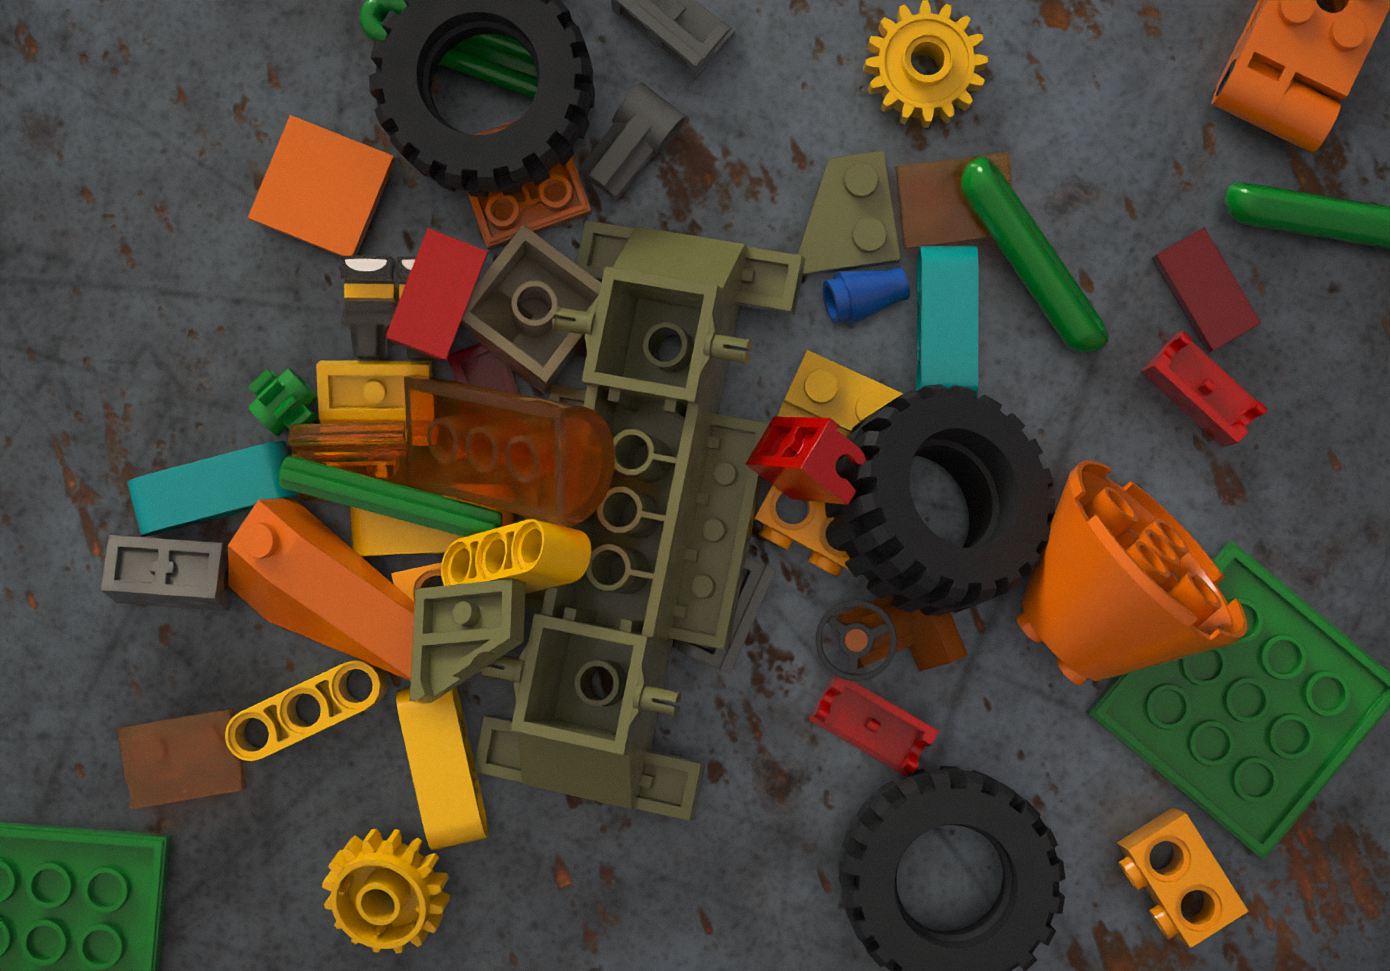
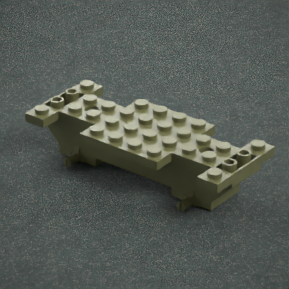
M585 220L576 264L601 282L599 296L590 308V312L557 306L554 311L555 316L575 322L553 318L552 328L554 331L585 335L587 356L581 381L587 384V389L582 390L551 385L524 520L536 519L583 531L591 542L590 563L584 575L573 583L525 594V609L541 612V614L534 613L528 644L519 658L503 655L492 662L505 668L488 665L481 670L482 676L514 681L516 705L513 720L492 715L484 716L473 772L624 808H635L688 821L695 819L706 763L651 751L658 713L676 717L680 706L661 702V700L674 703L681 702V692L663 689L673 639L728 650L762 482V476L745 463L766 431L769 423L725 416L718 413L729 361L747 364L750 355L744 351L731 349L751 352V339L734 337L740 306L795 315L806 261L802 255L748 247L742 243L637 226L631 228ZM680 335L682 341L680 353L673 360L661 361L659 358L661 342L668 336ZM601 667L606 668L613 677V689L605 699L598 697L592 688L593 675Z

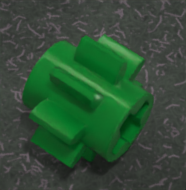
M289 367L279 376L267 368L248 386L257 396L248 406V409L268 430L278 437L287 428L294 434L300 435L318 417L309 408L318 398L317 394Z

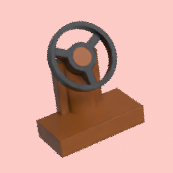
M891 595L881 600L876 598L871 601L856 599L841 602L832 607L823 616L816 632V648L824 666L834 675L850 681L868 680L879 675L888 667L894 654L907 647L910 648L919 671L952 663L968 654L950 612L941 616H925L920 609L909 613L895 608L892 604L893 596ZM858 606L836 617L833 616L834 613L843 608ZM826 623L840 633V647L845 654L850 656L847 673L836 668L824 653L822 634ZM886 657L884 662L876 669L868 673L856 674L857 669Z

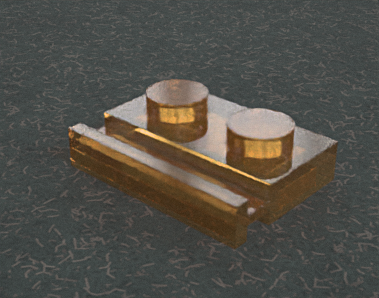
M1009 152L895 166L903 246L908 248L991 237L984 223L980 221L962 194L961 176L969 162L977 157L984 156L991 159L997 165L1012 187Z
M405 422L291 424L288 442L289 446H292L293 456L403 486L414 487L408 441H406ZM299 493L300 501L325 500Z
M234 708L117 728L126 784H129L130 809L246 789V783L243 780L241 770L242 760L232 754L225 740L226 726L231 718L235 716Z

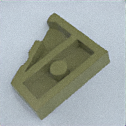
M884 150L828 159L798 251V255H802L806 259L802 277L899 263L901 260Z
M503 579L415 589L410 701L423 704L434 702L524 642L526 583L515 579Z

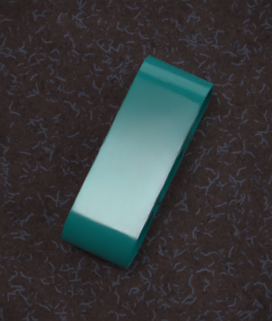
M919 246L916 284V391L928 385L941 384L947 387V390L957 385L975 391V399H977L979 265L976 246Z
M286 442L264 443L146 474L127 481L140 536L146 537L250 511L256 502L261 499L298 497V492L283 489L279 486L278 475L280 467L286 456H289Z

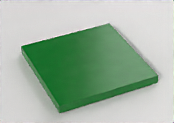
M1228 542L1213 559V562L1225 576L1217 586L1228 604L1235 598L1240 601L1247 619L1248 629L1246 634L1235 644L1116 676L1086 713L1253 854L1264 860L1389 710L1390 673L1236 543Z
M0 822V971H160L172 835Z

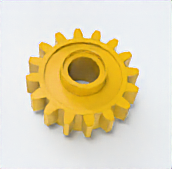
M922 0L918 14L912 15L905 4L899 6L897 12L898 23L895 24L892 20L884 17L878 27L884 38L871 36L866 49L876 56L865 59L863 72L875 74V78L869 83L867 90L869 94L881 93L884 101L880 109L884 113L892 108L899 111L900 123L904 125L910 117L920 118L923 128H928L932 118L937 115L945 123L951 122L954 117L953 106L956 105L958 108L966 111L973 102L968 91L980 92L985 82L980 75L974 73L984 70L988 63V56L974 54V51L980 47L984 38L982 34L968 36L965 33L971 20L967 15L960 18L956 23L949 19L951 5L947 3L943 6L939 15L931 13L928 0ZM918 55L929 56L937 63L939 72L933 75L920 74L912 66L911 59Z
M377 828L371 829L363 841L356 835L353 836L344 849L339 850L328 867L331 871L322 883L324 889L331 891L324 906L325 909L332 910L336 919L334 926L337 929H342L351 937L352 943H360L371 947L373 952L379 953L381 949L392 948L396 954L402 953L409 941L417 947L421 946L428 933L436 931L444 917L443 911L449 903L451 896L442 891L449 880L448 873L433 871V867L439 859L437 853L423 857L419 853L422 840L417 837L409 846L401 843V832L397 829H394L388 840L382 839Z

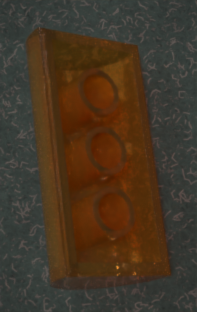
M415 374L404 376L409 487L566 527L576 525L587 519L604 500L614 473L615 447L607 423L594 410L588 407L427 375Z

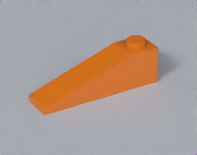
M296 499L258 500L228 544V586L268 622L411 681L415 603Z

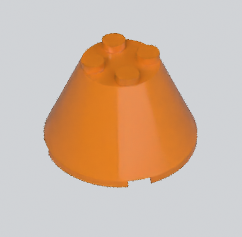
M1092 460L1080 462L1069 474L1049 526L1051 530L1048 544L1039 553L1041 555L1040 564L1030 575L1022 596L1024 611L1017 616V622L1023 632L1037 643L1043 641L1058 657L1057 664L1062 673L1077 685H1082L1088 679L1101 681L1235 644L1247 632V619L1240 601L1235 598L1228 604L1217 586L1225 578L1217 565L1193 536L1153 497L1132 481H1129L1122 488L1105 477L1112 471L1109 466Z

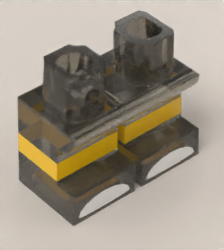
M341 256V279L344 280L345 301L342 324L351 329L353 353L357 359H387V338L385 336L416 257L397 256L396 261L392 256ZM407 348L408 359L438 360Z

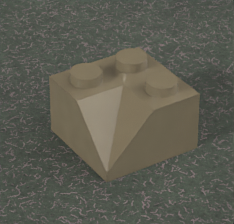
M522 225L475 285L461 324L501 363L545 395L585 343V335L553 330V318L575 322L558 318L554 315V311L557 306H562L563 308L590 312V308L599 296L601 282L533 231Z

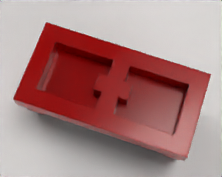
M427 228L385 337L397 345L441 361H447L479 274L487 258L488 251Z
M1178 331L1141 371L1150 382L1221 447L1238 444L1248 433L1245 428L1255 418L1261 417L1268 410L1260 400L1256 401L1192 342V338L1185 331Z
M774 416L745 464L791 499L849 505L856 490L847 479L841 478L837 474L836 462L840 456L845 455L850 463L863 465L866 458L857 445L837 431L839 424L831 418Z
M834 674L808 720L904 776L908 772L913 774L919 766L917 761L926 746L932 745L939 733L934 727L855 681L845 680Z

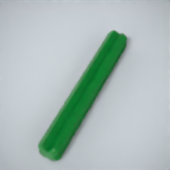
M286 456L278 475L279 486L283 489L463 537L502 526V513L497 510L295 456Z

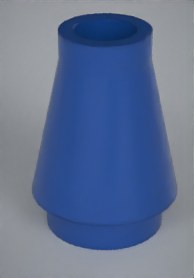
M901 267L890 270L836 272L833 279L823 282L825 307L834 324L845 322L848 326H852L897 302L908 300L910 296L908 279Z

